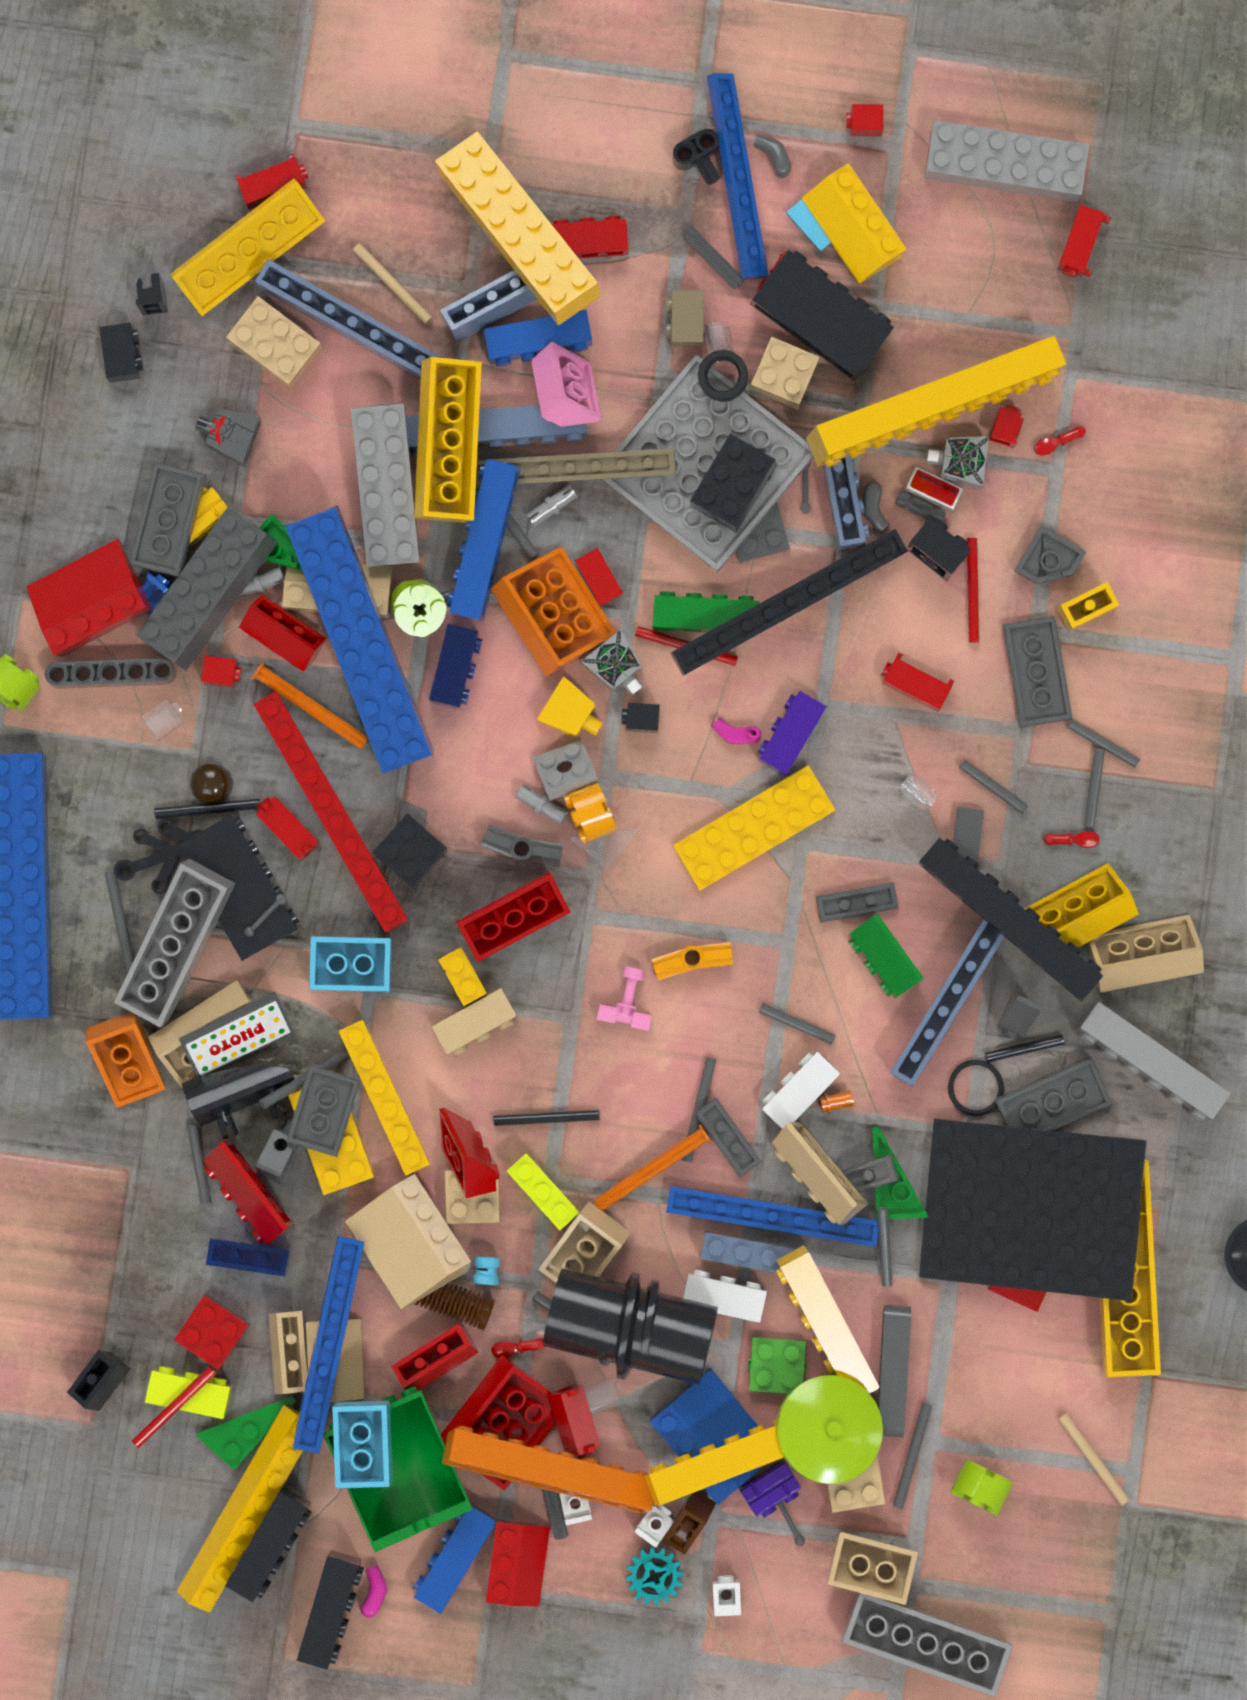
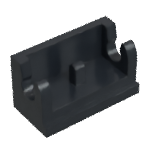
M159 273L151 274L152 287L148 289H143L141 278L137 280L138 299H136V305L142 316L168 312L165 284Z

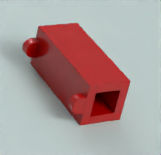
M294 153L289 155L290 160L243 178H241L240 174L235 176L248 210L259 206L293 178L302 189L307 188L304 180L309 178L304 164L298 165Z
M1080 204L1057 269L1062 270V274L1072 278L1082 277V275L1091 277L1092 271L1086 269L1101 223L1109 224L1111 219L1104 212Z
M898 652L893 663L887 662L881 676L885 677L882 684L939 712L952 688L954 680L949 679L946 684L901 661L903 654Z
M275 796L272 799L269 797L265 798L257 806L259 811L256 815L300 861L320 844Z
M569 1385L547 1394L564 1452L574 1454L577 1459L592 1455V1452L601 1446L583 1386Z

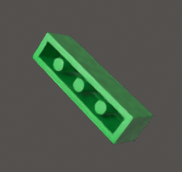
M662 591L660 596L654 595L652 630L707 633L758 605L760 601L754 600L753 596L746 595L738 596V600L728 599V595L713 594L712 598H701L702 594L686 593V597L675 596V592Z

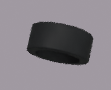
M714 351L707 355L700 363L698 370L699 384L704 393L711 399L720 402L732 401L739 397L746 389L748 382L747 367L742 358L732 351ZM718 361H729L738 370V381L728 391L716 390L708 382L709 369Z

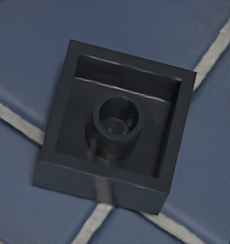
M929 517L909 542L906 549L947 582L971 550L968 548L969 543L959 535L954 537L947 531L948 526L938 518L933 520Z
M407 813L372 853L407 885L414 889L448 849Z

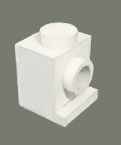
M560 1494L566 1525L592 1520L588 1500ZM572 1499H578L580 1501V1506L578 1508H572L570 1506V1501Z
M653 1503L652 1511L645 1513L634 1528V1532L656 1548L675 1521L671 1517L673 1512L665 1505L655 1507ZM654 1519L661 1521V1526L658 1529H654L651 1526V1522Z
M733 1575L718 1576V1581H712L714 1616L741 1615L739 1580H734ZM723 1590H730L731 1597L724 1599L721 1596Z

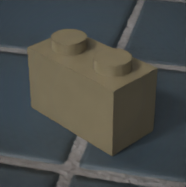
M672 290V298H667L666 313H672L671 323H666V339H671V347L703 346L704 290Z

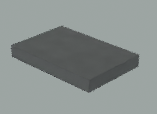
M309 1065L286 1142L337 1157L361 1080Z

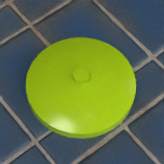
M825 1375L810 1378L800 1383L786 1396L776 1420V1437L782 1456L795 1472L813 1482L837 1484L856 1478L872 1464L881 1447L883 1424L876 1402L861 1385L845 1377Z

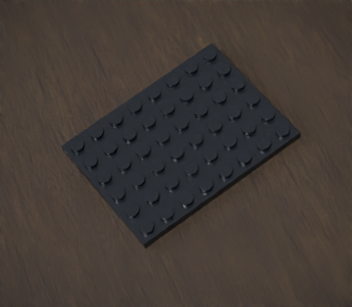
M934 1119L925 1207L927 1218H924L919 1278L1132 1301L1147 1140Z

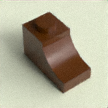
M698 1491L691 1493L662 1541L685 1555L706 1525L716 1502Z

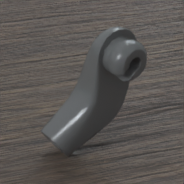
M758 134L754 141V147L770 157L777 177H787L792 167L783 144L776 139Z
M872 481L864 489L863 514L880 533L889 523L880 511L882 487L878 482Z

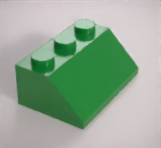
M878 914L848 934L851 938L848 941L849 945L856 954L861 952L865 957L866 961L863 964L872 976L875 973L882 981L879 986L887 997L892 995L895 999L924 979Z

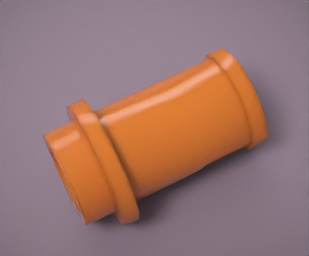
M851 1090L831 1095L823 1093V1096L819 1097L821 1111L828 1114L831 1113V1110L854 1106Z

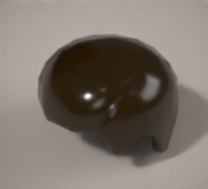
M205 764L199 766L191 775L190 788L192 794L201 802H223L232 792L233 779L231 774L221 765Z

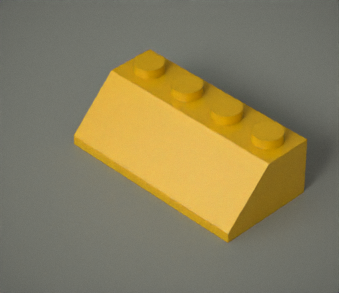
M849 163L827 176L801 198L858 284L863 283L901 259L907 250Z
M1109 863L1028 906L1041 917L1038 920L1045 927L1050 924L1061 934L1059 939L1065 944L1071 942L1076 947L1086 944L1139 915L1131 892Z

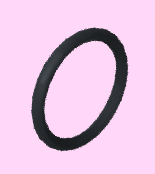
M969 1060L960 1064L952 1072L948 1083L949 1096L952 1103L961 1112L973 1116L984 1115L997 1107L996 1102L994 1101L990 1106L982 1110L965 1108L958 1102L954 1094L953 1086L956 1076L961 1070L972 1065L988 1068L993 1072L998 1082L997 1097L1003 1095V1079L998 1070L990 1063L982 1060Z

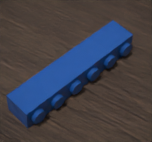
M487 459L486 464H482L480 467L478 479L482 481L480 489L475 490L474 520L466 523V530L469 533L467 541L463 540L461 544L460 556H463L461 566H457L454 572L453 581L456 582L455 591L450 592L447 607H450L449 613L484 621L491 592L490 589L492 588L521 470L518 466Z

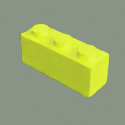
M527 1153L507 1170L509 1175L559 1230L580 1213Z
M159 1366V1370L154 1369L151 1372L145 1403L167 1407L200 1374L186 1371L184 1376L175 1374L174 1368ZM213 1377L179 1410L224 1419L227 1414L232 1386L227 1385L226 1379Z

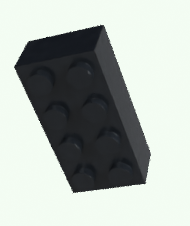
M283 1487L225 1587L251 1602L256 1597L262 1599L272 1582L268 1580L271 1573L275 1575L285 1560L281 1556L283 1551L289 1552L299 1536L295 1533L297 1527L303 1528L312 1513L308 1509L311 1502Z
M333 1550L328 1554L296 1661L328 1670L331 1663L336 1664L342 1646L337 1644L338 1638H343L349 1619L345 1618L346 1611L351 1612L357 1593L352 1592L354 1585H359L364 1571V1567L360 1566L362 1559Z

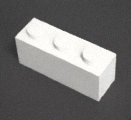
M809 1052L798 1063L801 1068L795 1074L790 1071L780 1082L783 1087L777 1093L772 1090L762 1100L765 1106L761 1110L781 1129L789 1122H795L840 1075L818 1052L814 1055Z
M695 1270L694 1274L688 1273L683 1298L718 1306V1314L760 1323L767 1293L766 1290L761 1289L762 1284L750 1281L746 1282V1286L735 1284L736 1278L721 1275L720 1280L709 1278V1272Z

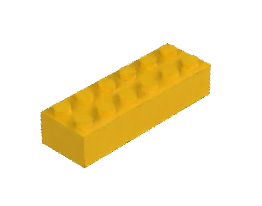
M429 357L422 360L414 519L460 523L474 520L482 362Z

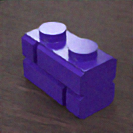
M784 1459L739 1487L741 1494L755 1516L762 1515L763 1518L777 1510L775 1505L784 1500L785 1503H789L799 1496L797 1491L801 1489Z

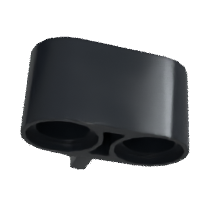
M705 128L676 144L673 149L672 161L674 166L679 170L685 171L696 166L707 185L716 183L720 179V175L710 157L716 154L718 150L719 138L717 133L712 129ZM704 138H709L713 141L714 145L710 148H704L700 145V141ZM681 151H687L691 154V158L687 161H682L677 155Z

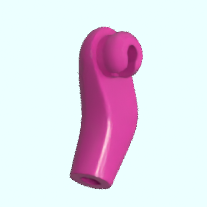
M720 717L711 726L729 744H754L762 737V732L757 726L736 728Z
M378 1565L366 1570L369 1592L361 1605L360 1611L367 1618L376 1616L387 1593V1584Z

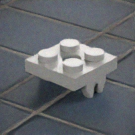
M582 739L533 757L549 801L599 782ZM563 762H570L572 764V768L568 772H559L557 768Z

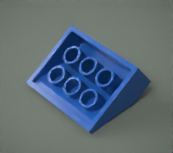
M709 1369L702 1375L700 1385L691 1384L650 1418V1423L678 1457L689 1453L691 1458L700 1455V1448L711 1444L718 1448L725 1445L724 1439L739 1434L740 1439L749 1436L748 1430L758 1426L712 1369ZM762 1466L704 1489L719 1505Z

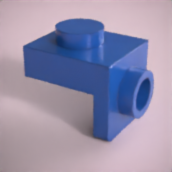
M149 573L146 576L148 580L142 586L153 607L149 611L150 613L154 611L170 588L171 581L161 573L157 575Z

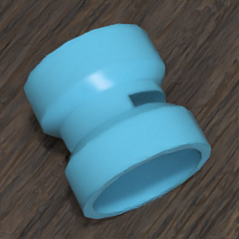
M475 1256L474 1265L476 1266V1273L473 1275V1283L499 1285L497 1269L500 1267L501 1258Z

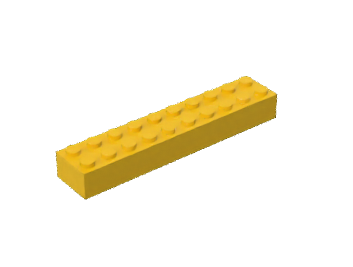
M1054 335L819 424L806 437V440L817 466L820 467L826 464L827 468L841 463V459L848 455L853 459L866 453L865 450L872 446L876 450L888 445L889 441L896 437L898 440L906 439L912 436V432L919 428L923 432L937 426L936 423L945 419V422L953 421L959 418L960 414L966 410L969 411V414L984 408L983 405L990 401L994 405L1006 400L1007 396L1014 392L1016 396L1031 390V386L1037 383L1040 387L1053 382V378L1061 374L1060 370L1067 364Z

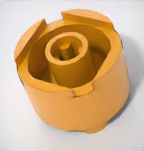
M598 782L563 796L568 809L573 808L574 810L569 814L575 828L581 827L577 832L582 844L617 830Z

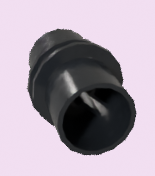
M562 1268L551 1301L543 1346L597 1359L599 1364L603 1366L614 1363L616 1364L617 1378L622 1380L626 1379L634 1368L700 1385L718 1306L661 1293L659 1280L655 1279L651 1280L646 1289L641 1288L640 1274L632 1272L626 1283H620Z

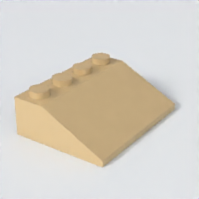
M415 1174L392 1186L345 1221L355 1240L364 1241L363 1252L400 1311L469 1271L471 1264L469 1257Z

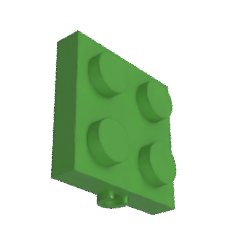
M753 1337L751 1359H748V1370H750L749 1391L789 1394L797 1385L802 1383L807 1363H804L806 1341Z

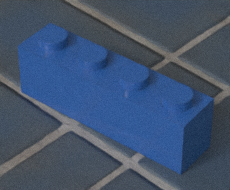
M587 310L579 311L559 326L550 316L484 329L490 364H496V367L510 365L511 360L521 359L522 362H529L551 342L567 350L573 349V352L586 351L588 346L593 345Z
M472 1503L473 1510L455 1517L454 1520L458 1521V1524L453 1531L448 1529L440 1542L444 1544V1547L439 1554L434 1552L426 1565L430 1567L426 1577L420 1575L412 1588L417 1591L413 1598L439 1614L443 1612L497 1522V1518Z

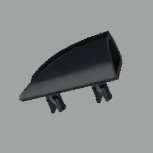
M252 1065L235 1067L200 1076L182 1083V1087L190 1111L198 1124L202 1127L217 1120L222 1138L229 1139L227 1126L230 1127L235 1136L239 1133L231 1115L232 1113L258 1103L259 1100L291 1082L295 1077L286 1067ZM283 1099L269 1107L273 1119L278 1118L276 1105L279 1106L284 1115L288 1113Z

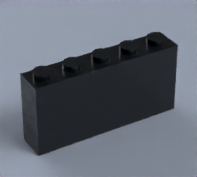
M788 250L754 296L750 305L855 381L894 327L890 324L891 320L882 313L876 314L870 310V305L862 298L857 297L855 299L848 294L849 289L842 283H834L827 278L828 274L818 266H815V268L806 263L807 258L800 252Z
M233 814L178 844L176 848L184 861L191 859L236 883L218 921L241 961L296 931L298 929L296 924L299 922V919L292 908L287 910L284 904H280L255 929L253 936L247 937L244 934V929L256 922L276 901L277 895H284L279 885L274 887L269 878L273 874L266 862L261 864L256 855L260 852L253 840L248 841L243 832L247 829L241 818H234Z

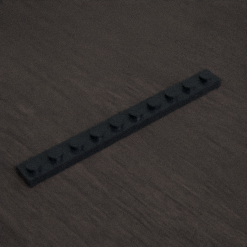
M894 529L670 652L682 676L907 553L908 550L897 530Z

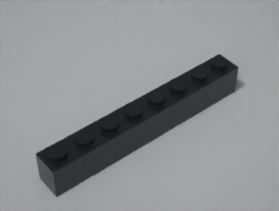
M939 837L921 858L919 865L1082 1002L1102 979L1103 975L1100 973L1102 968L1091 959L1088 962L1080 956L1081 950L1073 943L1065 944L1059 939L1061 934L1049 924L1045 927L1038 920L1041 917L1030 907L1025 910L1018 904L1020 899L1010 890H1007L1006 893L998 887L1000 882L990 873L982 874L977 869L979 864L967 855L963 858L957 852L959 848L947 838L943 841Z

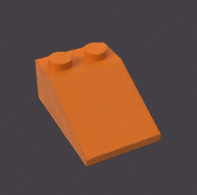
M128 1012L86 1028V1043L116 1108L166 1090L147 1034L138 1015Z

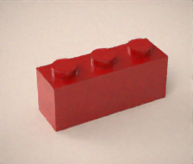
M620 216L605 217V220L595 221V218L587 217L573 223H569V220L560 219L553 221V224H551L578 259L629 255L626 219H621Z
M263 594L249 606L239 626L250 637L256 639L303 672L316 659L327 639Z
M458 1323L391 1367L405 1390L416 1386L417 1390H421L478 1354L479 1351L467 1330Z

